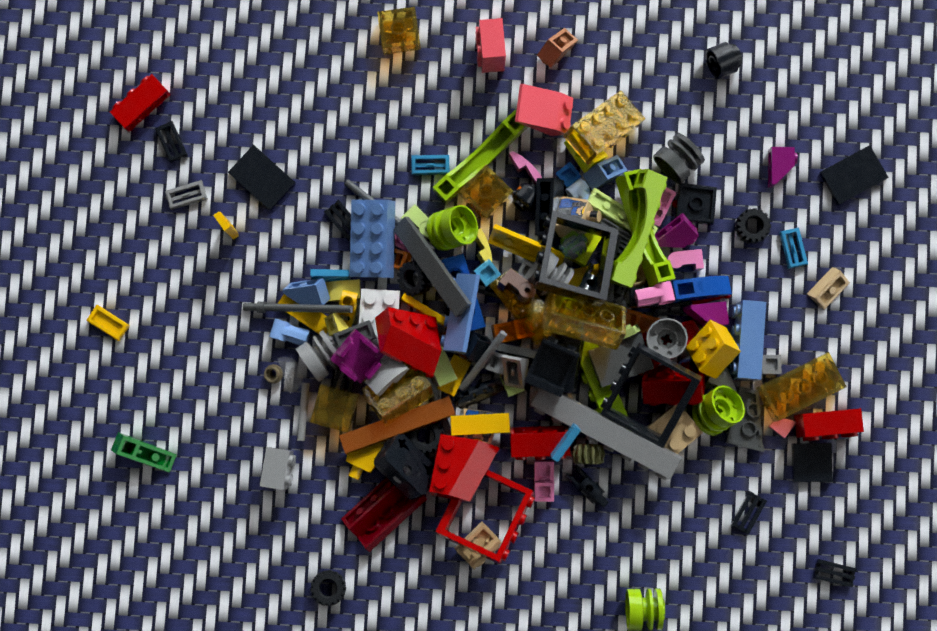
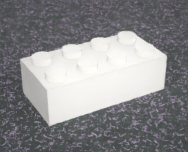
M361 288L359 324L370 320L377 338L371 342L379 347L375 317L388 307L400 309L401 293L394 290ZM384 355L380 363L383 365L391 358Z

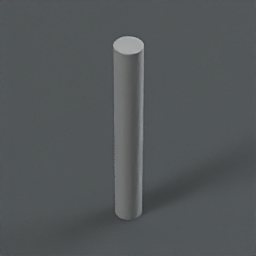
M302 383L297 441H305L310 383Z

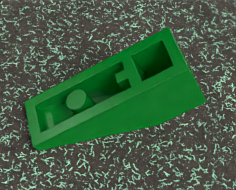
M120 432L117 433L111 451L115 454L169 473L177 456L175 453Z

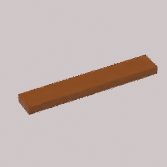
M448 396L339 435L344 452L347 455L386 441L397 434H405L455 416L456 413Z

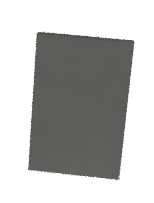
M641 333L587 351L600 388L612 384L614 380H619L621 374L618 372L623 363L627 364L630 360V357L627 355L632 346L637 347L639 343L646 346ZM640 353L627 378L653 370L654 366L651 358Z

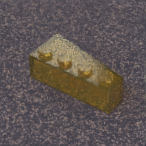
M506 271L489 285L537 345L541 342L543 336L548 338L549 335H552L561 328L564 323L536 293L530 303L523 304L518 301L517 296L507 289L504 292L497 289L498 283L507 273Z

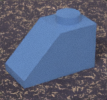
M616 155L597 163L584 173L583 177L587 185L593 190L594 188L598 189L628 170L619 156Z
M324 278L292 282L282 290L286 296L298 304L324 305L330 300Z

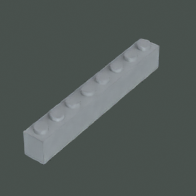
M539 388L531 406L535 407V412L541 415L546 413L552 416V421L560 425L563 422L569 425L568 429L575 423L579 426L580 431L586 434V439L594 443L596 441L604 444L603 448L613 452L616 450L621 453L620 457L627 461L633 459L638 462L640 468L646 471L649 469L655 471V475L663 480L672 478L682 459V456L665 447L661 448L564 394L559 397Z

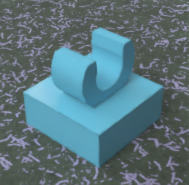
M487 259L474 270L475 274L480 275V280L486 287L501 275L490 259Z

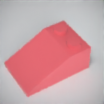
M520 84L515 122L550 136L569 135L573 97L561 92Z

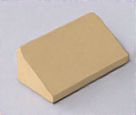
M832 267L807 294L818 306L825 310L850 282L841 270Z

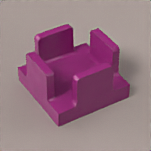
M354 329L330 360L352 380L362 383L365 378L370 380L382 365L380 360L384 354L380 353L377 345Z

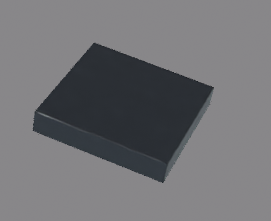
M686 183L678 184L675 218L683 213L691 223L713 225L717 187Z
M793 443V482H833L832 443Z

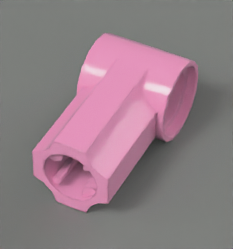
M671 281L661 282L653 287L634 291L637 307L653 304L665 305L675 302Z

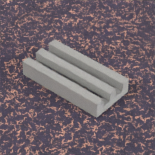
M196 181L165 191L170 209H177L208 199L203 181ZM198 186L200 187V189L191 191L171 198L172 194L185 191L191 188H195ZM200 193L202 194L201 196L173 204L174 201L191 197Z

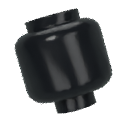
M533 183L520 184L512 194L513 205L520 211L532 210L536 205L537 186Z

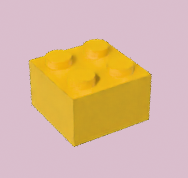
M709 320L686 346L699 372L715 379L741 352L728 329L712 320Z

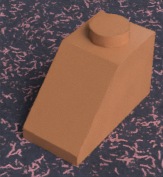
M564 28L547 40L537 56L545 65L551 68L577 43L578 39Z

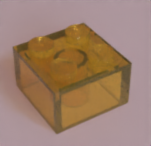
M415 7L377 12L384 55L421 50Z
M487 165L459 191V196L486 222L513 194V190Z
M321 384L310 423L349 432L360 394Z

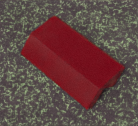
M385 478L344 515L341 520L359 539L365 549L370 552L422 505L427 498L422 495L414 500H409L391 481Z

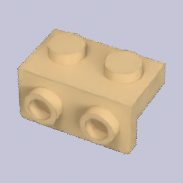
M482 521L464 538L493 553L498 550L502 543ZM460 545L454 548L473 569L480 567L486 560L485 557Z

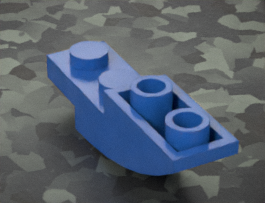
M728 276L698 277L676 280L671 283L675 302L672 303L732 295Z

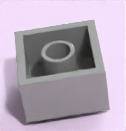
M266 447L260 481L261 487L286 490L292 485L293 475L290 473L291 467H295L296 463L294 451Z

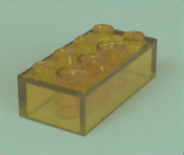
M620 90L574 123L563 137L584 162L589 165L635 131L646 118Z
M548 293L544 301L543 329L617 350L626 335V307L607 301L599 307Z
M828 352L755 388L759 391V396L772 421L777 422L847 386Z

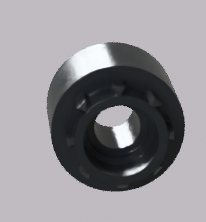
M723 42L707 49L705 52L708 68L716 79L736 73L742 64L741 52L735 44Z

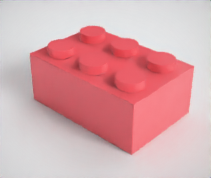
M503 19L479 20V26L476 27L475 32L478 67H481L482 73L504 71L506 52Z

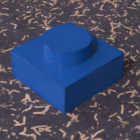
M571 162L555 173L558 179L564 180V187L566 189L582 178Z

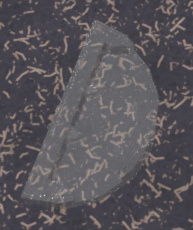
M278 358L289 393L292 394L302 384L304 378L303 370L299 363L291 358Z

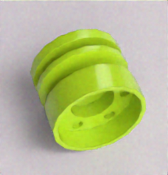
M457 205L435 212L429 217L427 222L428 238L432 245L441 251L471 244L478 234L477 219L472 210L464 205Z
M724 385L711 390L708 394L704 395L702 403L692 407V416L696 425L701 431L712 436L721 434L729 427L740 422L745 413L744 403L740 395L731 387Z
M647 588L645 597H642L640 589H626L625 613L628 631H641L643 621H646L648 630H653L654 622L656 630L663 629L665 602L660 588L654 589V596H652L651 589Z

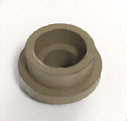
M272 364L266 367L264 377L269 383L275 384L281 381L283 371L280 366ZM273 370L276 371V377L272 375Z

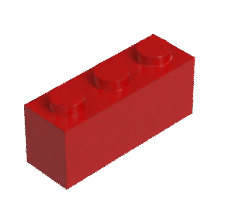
M151 74L144 77L136 89H131L126 94V98L115 103L110 113L130 132L171 94Z

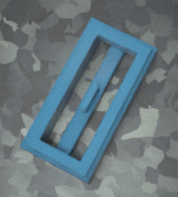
M411 155L412 175H446L450 172L449 155ZM415 160H446V163H415ZM446 167V170H416V169H415V168Z
M799 227L779 232L788 269L808 265ZM792 233H795L802 262L798 260ZM786 234L788 235V239H789V243H790V247H791V251H792V255H793V259H794V264L792 263V259H791V255H790V251H789V247H788V243H787V239H786Z
M311 269L310 272L311 279L324 278L325 282L350 280L349 270Z
M575 423L571 425L550 454L551 458L556 462H559L581 432L578 425Z

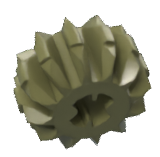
M576 444L573 446L572 451L573 462L585 465L602 464L605 458L604 448L598 444Z

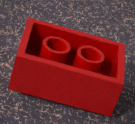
M861 408L794 415L796 437L803 438V441L819 440V436H822V439L839 438L838 434H841V438L856 437L858 432H864Z
M568 426L510 427L511 457H515V460H526L527 457H535L537 460L546 459V456H551L550 454L568 431ZM570 447L567 449V451L561 459H565L566 456H570Z

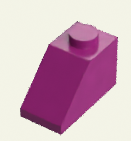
M771 147L768 150V188L776 185L797 164L798 155L795 153V147Z
M683 213L655 234L659 247L684 248L687 245L693 244L699 237L697 228Z
M726 301L683 307V311L702 327L709 320L723 326L729 324Z

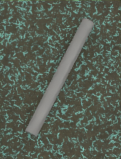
M501 330L461 383L459 386L460 390L464 391L470 386L507 336L505 331Z

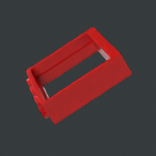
M487 470L484 475L485 477L524 494L497 554L448 531L462 503L460 500L451 499L435 532L437 535L501 565L502 561H506L509 556L510 550L508 548L511 543H515L519 534L516 531L519 525L523 526L527 518L525 512L528 507H532L535 497H533V490Z

